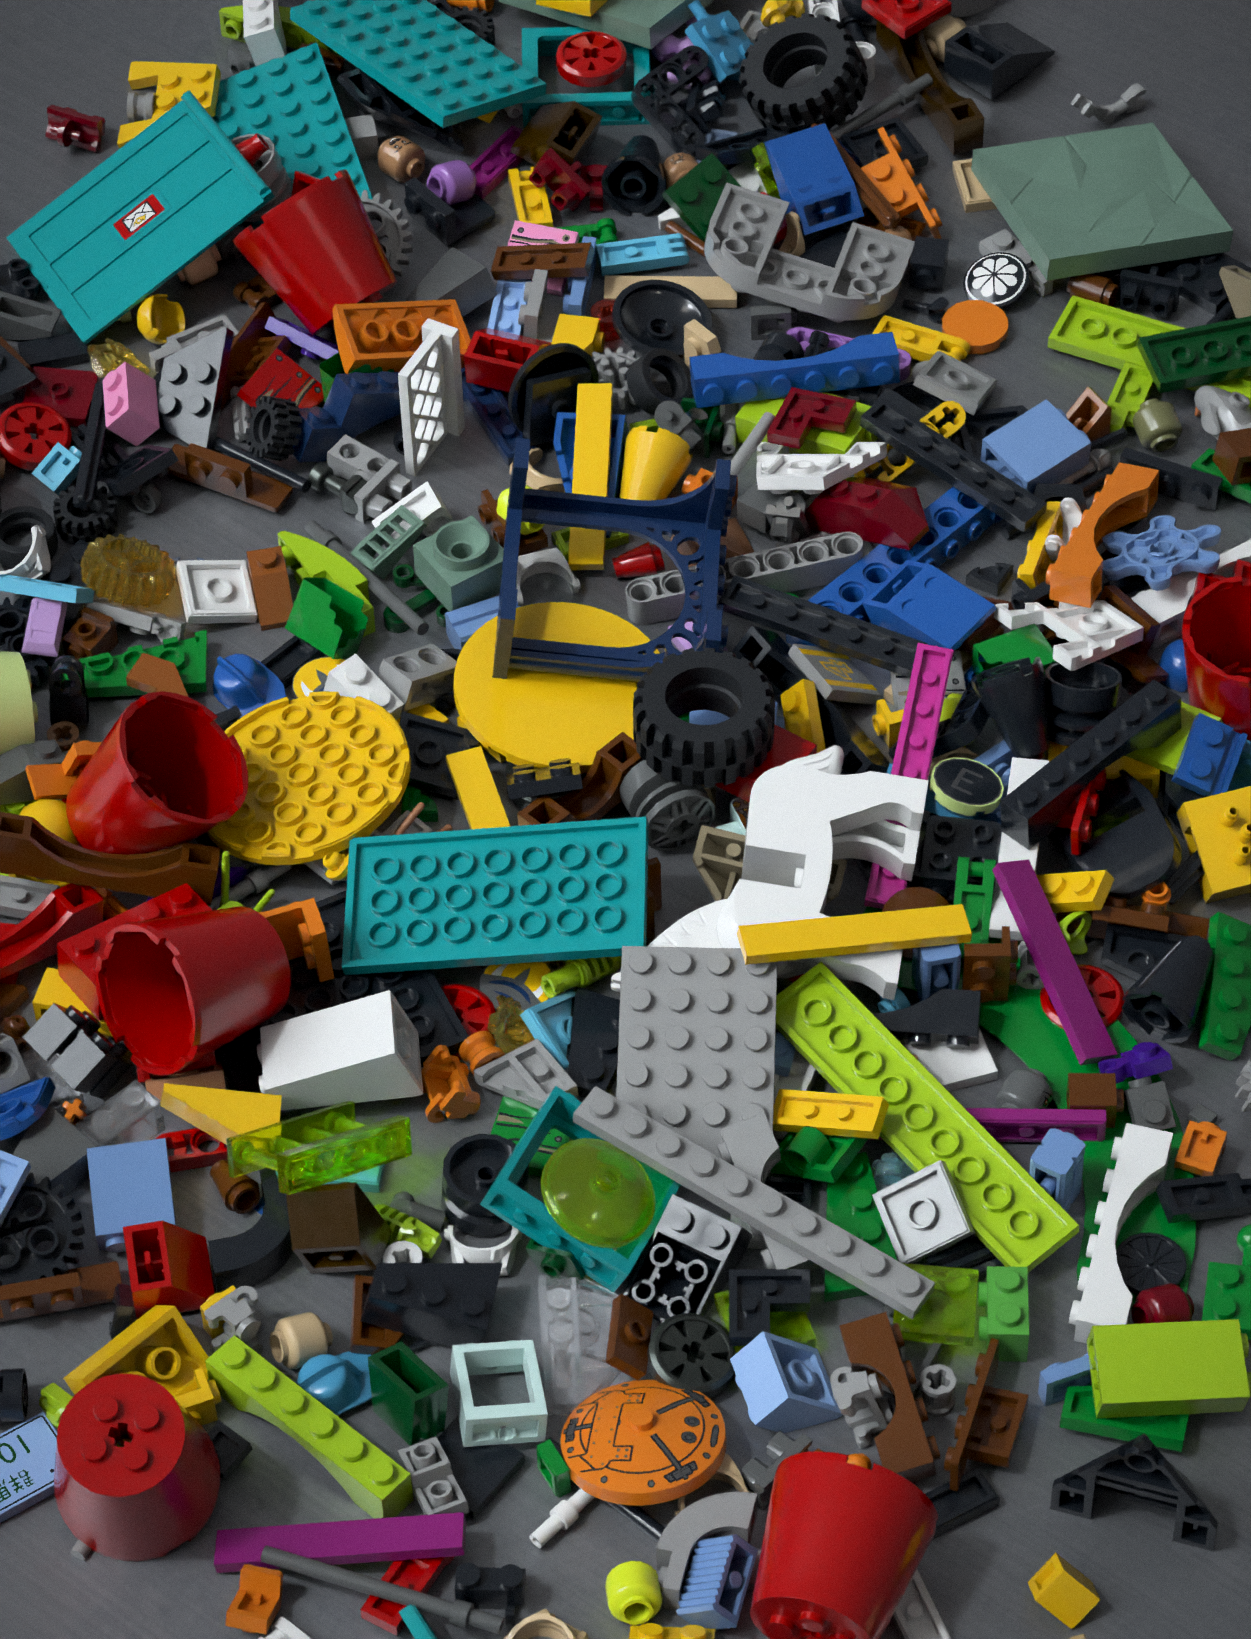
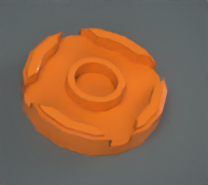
M966 300L956 303L947 309L942 317V333L966 340L971 348L968 354H984L996 350L1000 347V343L1007 339L1008 318L1004 311L993 303L983 300Z

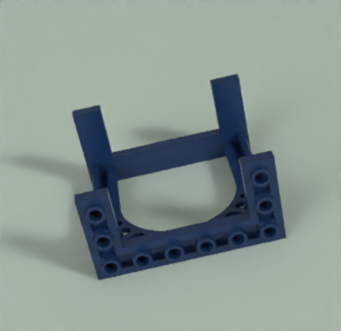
M516 438L507 504L492 678L507 679L508 669L639 682L640 678L647 674V670L657 661L660 664L663 663V658L666 657L664 656L665 653L667 656L675 653L676 656L682 654L672 645L671 640L675 637H681L689 641L694 651H704V648H715V652L723 653L724 647L727 645L728 625H722L723 604H717V596H722L724 591L725 575L719 574V566L725 565L727 548L726 545H720L721 537H726L728 517L731 515L732 497L735 496L737 475H730L731 460L717 459L715 470L708 481L687 494L663 500H631L526 489L530 439ZM521 522L622 532L638 536L653 543L671 558L678 568L684 583L685 601L678 619L661 636L647 643L632 647H604L513 637L518 589H516ZM662 535H666L672 538V535H675L672 541H666L662 537ZM686 541H695L700 546L698 551L691 555H681L677 551L678 546ZM698 563L696 572H691L688 569V565ZM696 595L699 597V599L693 600L690 598V596ZM693 622L692 631L685 628V623ZM658 648H664L665 652L660 654L654 653Z

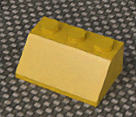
M155 1305L63 1379L75 1395L84 1386L99 1378L113 1374H135L154 1380L168 1390L173 1397L197 1389L194 1370L202 1368L208 1380L205 1360L209 1357L175 1306ZM125 1438L122 1440V1442H119L124 1446V1442L126 1441L130 1443L131 1439Z

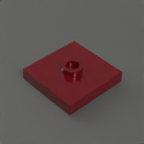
M33 367L34 375L42 384L35 389L27 386L23 402H36L50 406L64 416L69 426L78 427L84 424L87 427L94 387L99 382V378H101L100 372Z

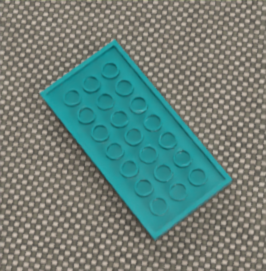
M309 0L302 5L290 8V20L442 128L546 95V82L426 0Z
M317 42L288 53L284 57L272 59L220 81L216 112L212 118L230 140L246 134L258 133L270 138L282 160V165L286 169L292 184L295 171H300L319 179L329 176L331 181L337 179L335 174L340 170L346 169L360 198L362 192L367 190L369 199H373ZM262 220L258 222H243V225L245 227L251 225L255 230L260 225H262L264 221Z
M647 817L351 839L349 842L342 970L344 974L354 975L622 956V946H646L649 833Z

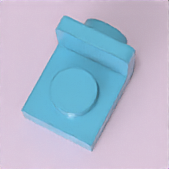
M57 442L31 474L59 496V493L62 490L65 491L77 477L82 452L74 446L67 450Z

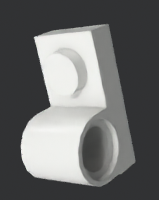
M428 481L372 520L376 528L398 507L403 505L427 524V527L422 532L427 537L435 534L443 525L453 522V518L439 493ZM404 519L399 524L405 530L411 527ZM396 531L391 534L395 540L401 536ZM388 542L384 543L385 547L388 548L390 546Z

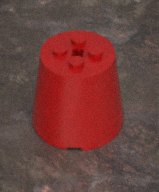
M346 169L340 170L335 174L336 180L331 181L330 177L326 176L283 201L261 216L264 221L262 225L255 230L251 225L246 227L233 240L238 250L312 336L320 334L331 327L335 331L333 320V307L335 304L378 303L383 298L382 295L397 284V279L352 178Z
M1241 575L1217 581L1202 589L1191 600L1184 613L1182 637L1190 705L1221 717L1224 724L1232 727L1233 731L1240 734H1248L1247 740L1251 741V580H1242Z
M173 692L148 693L131 703L116 721L68 792L66 799L68 822L73 834L82 847L102 853L122 855L159 851L181 842L188 843L225 822L239 810L248 790L247 765L234 735L228 737L223 729L214 721L218 716L201 703Z
M232 907L126 923L117 926L106 935L104 939L107 943L104 953L97 955L95 969L96 990L106 1025L115 1042L123 1041L131 1051L132 1056L130 1060L138 1067H141V1069L154 1075H170L193 1064L278 1014L285 1006L289 997L291 975L283 943L270 922L260 913L248 907Z
M113 1374L99 1378L79 1390L65 1407L59 1421L54 1472L56 1503L64 1522L72 1534L85 1543L92 1551L105 1557L121 1561H146L167 1555L166 1552L173 1550L187 1540L191 1541L205 1526L218 1500L221 1474L214 1444L198 1421L162 1385L140 1375ZM125 1438L131 1439L130 1443L124 1442V1447H117L119 1441L122 1442Z
M812 1451L794 1454L784 1459L777 1467L774 1475L750 1609V1616L755 1626L769 1639H881L936 1532L938 1513L926 1494L901 1475L876 1463L873 1464L872 1470L847 1463L849 1455Z

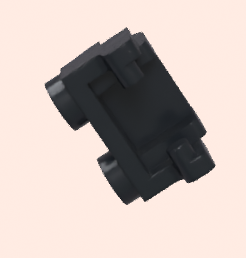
M463 1563L460 1566H456L455 1600L460 1599L473 1603L474 1609L505 1610V1625H514L516 1605H523L525 1599L526 1569L519 1568L514 1564H507L501 1568L478 1567L473 1563Z

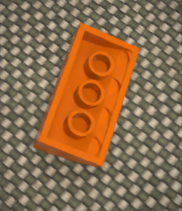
M456 299L335 304L333 307L334 328L345 374L351 373L364 364L371 365L372 370L382 367L383 371L393 369L394 372H400L423 343L421 327L428 318L459 329L461 369L464 368V355L471 339Z

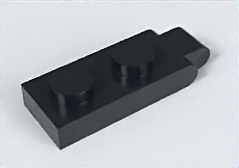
M1239 1173L1161 1181L1156 1188L1168 1223L1238 1216L1251 1212V1178L1242 1179Z

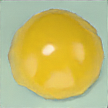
M167 294L147 296L141 301L137 311L139 331L148 342L155 345H164L167 343V337L185 330L186 319L183 308L179 302L167 300Z

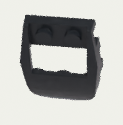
M1122 769L1119 771L1120 777L1105 784L1103 791L1098 790L1097 792L1099 794V808L1096 817L1090 816L1092 821L1091 833L1141 806L1145 811L1091 839L1089 843L1082 844L1080 855L1071 854V829L1056 827L1055 830L1072 872L1107 870L1115 878L1108 895L1130 900L1170 878L1181 863L1182 849L1172 830L1171 822L1151 792L1126 770Z

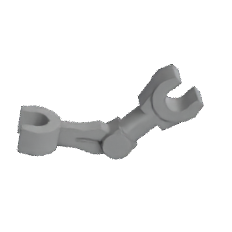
M1139 83L1133 84L1120 95L1119 101L1106 106L1097 105L1085 95L1078 93L1071 104L1081 109L1080 113L1088 118L1095 116L1099 121L1109 125L1116 120L1118 115L1124 112L1129 114L1143 109L1147 105V101L1141 96L1146 93V89Z

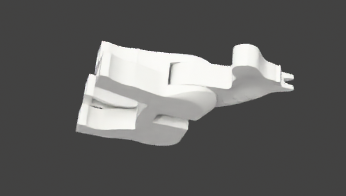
M837 745L816 754L796 758L781 766L767 770L755 781L751 790L742 879H739L728 899L715 901L687 914L661 933L647 947L741 948L737 937L738 926L829 917L824 915L832 860L855 858L867 860L886 868L901 880L912 881L928 780L874 771L841 775L844 753L842 748ZM886 820H894L900 822L906 827L889 823ZM903 949L778 961L777 978H790L805 974L819 962H822L837 978L862 983L876 991L882 998L894 1000ZM618 972L611 977L613 982L611 989L620 992L621 972Z

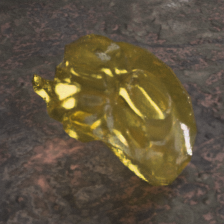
M106 338V344L88 345L87 352L91 358L92 369L99 378L106 377L110 371L116 370L124 362L129 363L146 375L151 371L149 367L136 359L131 349L126 348L122 343H116L112 339Z
M497 996L496 999L499 1007L496 1008V1013L489 1015L487 1028L490 1033L494 1034L498 1046L507 1054L535 1039L520 1016L524 1012L521 1009L520 1002L514 1001L512 997Z

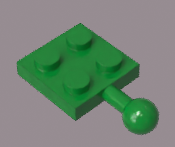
M1250 1224L1241 1228L1236 1238L1237 1246L1243 1253L1242 1265L1209 1262L1202 1321L1239 1319L1241 1333H1246L1248 1340H1251Z

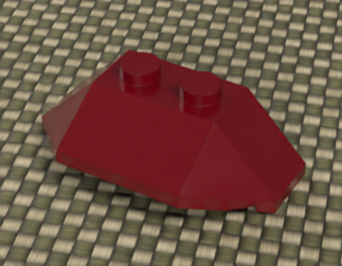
M862 476L848 477L827 488L810 504L805 513L807 522L812 530L831 534L853 532L864 541L910 550L929 531L916 487Z

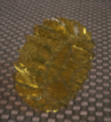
M119 534L118 537L106 535L105 538L98 537L94 542L88 544L80 564L81 581L87 584V588H92L96 592L97 597H105L109 603L117 602L122 607L126 604L132 605L134 608H137L139 605L150 608L151 604L159 605L162 600L168 599L176 579L175 561L169 558L168 552L161 551L157 544H149L147 539L138 540L135 536L129 538L122 534Z

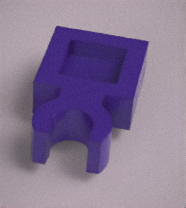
M1153 1042L1136 1044L1132 1050L1120 1053L1121 1058H1111L1098 1062L1099 1073H1115L1116 1084L1123 1082L1131 1076L1135 1079H1141L1173 1069L1171 1055L1158 1043Z

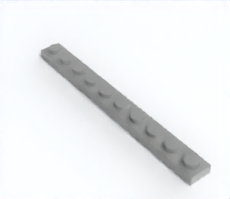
M597 1086L592 1089L573 1113V1122L912 1320L934 1291L935 1282Z

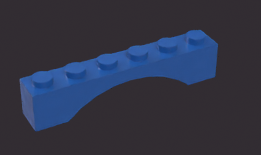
M893 332L858 336L834 350L793 360H754L726 353L689 357L691 386L696 408L782 398L787 396L791 387L822 393L900 383L899 352Z

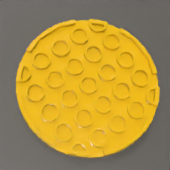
M545 602L516 608L513 637L618 648L637 646L651 641L643 632L628 621L615 614L588 605L567 602ZM498 616L476 630L463 646L454 672L453 690L456 708L461 720L474 738L485 748H492L504 755L506 761L517 766L534 764L535 768L549 767V762L552 760L570 758L571 763L579 762L580 773L584 774L588 773L596 752L620 733L624 732L634 740L633 698L638 682L508 669L507 679L492 678ZM658 649L654 651L655 654H660Z
M309 692L308 697L292 700L284 697L251 711L224 731L228 737L234 735L245 757L248 770L246 798L239 810L228 820L207 831L206 834L219 848L228 851L230 855L264 865L307 863L322 859L330 851L341 852L349 848L351 839L367 837L390 816L406 790L411 772V756L403 730L395 718L375 702L360 696L356 698L340 696L339 692Z

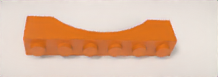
M1119 462L1113 473L1106 476L1101 492L1095 493L1092 506L1089 510H1084L1081 523L1078 527L1072 529L1067 545L1061 546L1056 562L1048 566L1045 581L1046 584L1050 585V600L1091 608L1102 590L1103 559L1098 553L1097 548L1103 542V537L1108 533H1112L1131 522L1148 516L1158 500L1159 470Z

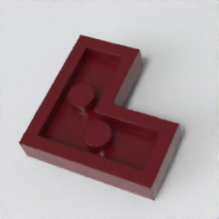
M791 387L767 431L768 443L801 449L812 427L845 433L857 411L856 400Z

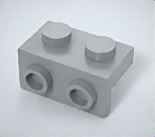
M535 269L532 282H526L523 300L527 302V305L521 304L518 324L524 325L525 337L552 342L559 314H563L564 297L547 295L548 270Z

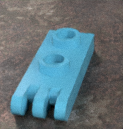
M680 233L596 244L597 259L602 276L686 265L690 261L684 237Z

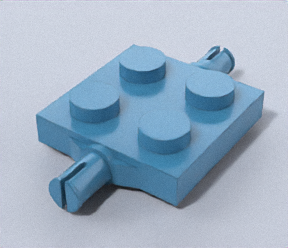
M700 0L693 1L688 5V8L698 22L692 23L684 32L694 46L701 47L706 52L709 60L708 67L719 83L726 80H739L741 62L743 59H747L745 53L748 47L754 44L749 40L740 27L738 20L729 10L717 15L708 14Z

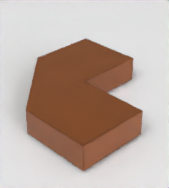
M142 653L126 676L127 686L147 693L173 692L188 697L175 663Z

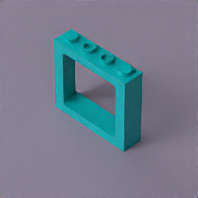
M581 27L522 28V67L538 77V56H556L559 45L566 38L590 30ZM620 40L626 48V54H633L635 87L641 78L650 73L649 49ZM632 91L546 94L522 102L523 128L526 127L532 118L531 116L535 114L540 106L575 101L603 116L600 126L647 125L650 123L634 106L631 100ZM642 91L641 95L645 98L650 96V92L644 93Z
M555 1086L542 1103L480 1205L543 1247L573 1253L587 1276L614 1293L629 1275L656 1229L672 1194L675 1195L681 1185L574 1123L573 1113L582 1102L573 1094L567 1093ZM550 1129L559 1130L644 1186L648 1191L647 1198L616 1250H613L516 1185Z

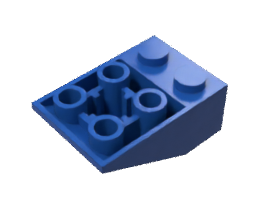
M825 123L764 142L780 198L789 202L787 213L792 211L800 217L799 223L802 235L864 216L855 183Z
M906 560L862 603L872 624L920 640L928 645L953 649L954 651L960 648L963 642L977 628L981 627L986 619L997 609L993 603L935 566L912 560Z

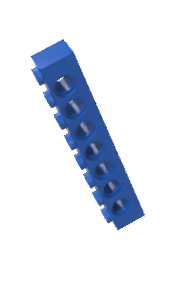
M952 487L923 510L929 531L910 550L879 544L808 601L870 622L862 603L906 560L931 564L938 568L947 560L953 559L968 543L976 541L983 531L993 523H998L1003 518L957 488ZM786 634V642L791 646L793 644L822 647Z

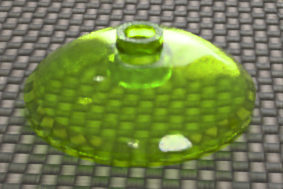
M593 1138L569 1141L557 1148L544 1166L541 1176V1191L544 1203L556 1223L577 1240L601 1248L621 1247L638 1239L650 1225L655 1212V1193L649 1176L634 1157L607 1141Z

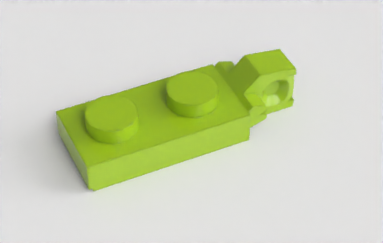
M1127 362L1124 363L1107 401V404L1112 408L1110 433L1120 428L1126 429V426L1134 427L1133 417L1140 409V405L1148 400L1155 384L1148 368Z

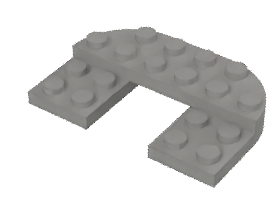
M726 183L709 223L704 243V253L710 267L718 276L729 283L732 289L737 292H746L764 298L769 302L784 304L804 313L826 317L836 323H842L845 320H863L876 317L886 312L894 304L910 261L915 241L852 222L835 268L772 248L786 216L789 202Z

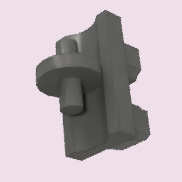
M668 400L658 405L654 414L657 425L680 436L689 444V451L693 450L703 440L704 432L695 423L700 416L694 410L684 413L683 407L676 401Z
M787 492L777 500L776 507L772 504H767L765 515L771 525L770 537L777 542L776 547L801 542V539L811 536V528L805 517L807 504L799 493Z
M779 1431L766 1446V1454L775 1461L770 1466H767L755 1457L742 1468L744 1483L757 1494V1506L763 1511L769 1506L774 1475L779 1464L791 1455L809 1452L808 1448L812 1445V1439L804 1433L795 1440Z

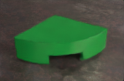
M407 786L402 796L401 815L406 810L412 812L419 802H423L425 807L417 818L422 822H438V809L435 801L422 794L420 789Z

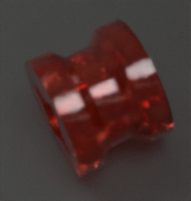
M610 299L598 301L591 308V317L599 318L600 332L605 333V342H612L620 338L612 322V310L615 300Z

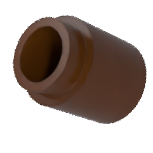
M1092 273L1070 277L1067 292L1070 293V299L1074 295L1113 307L1119 294V286L1113 284L1112 279Z

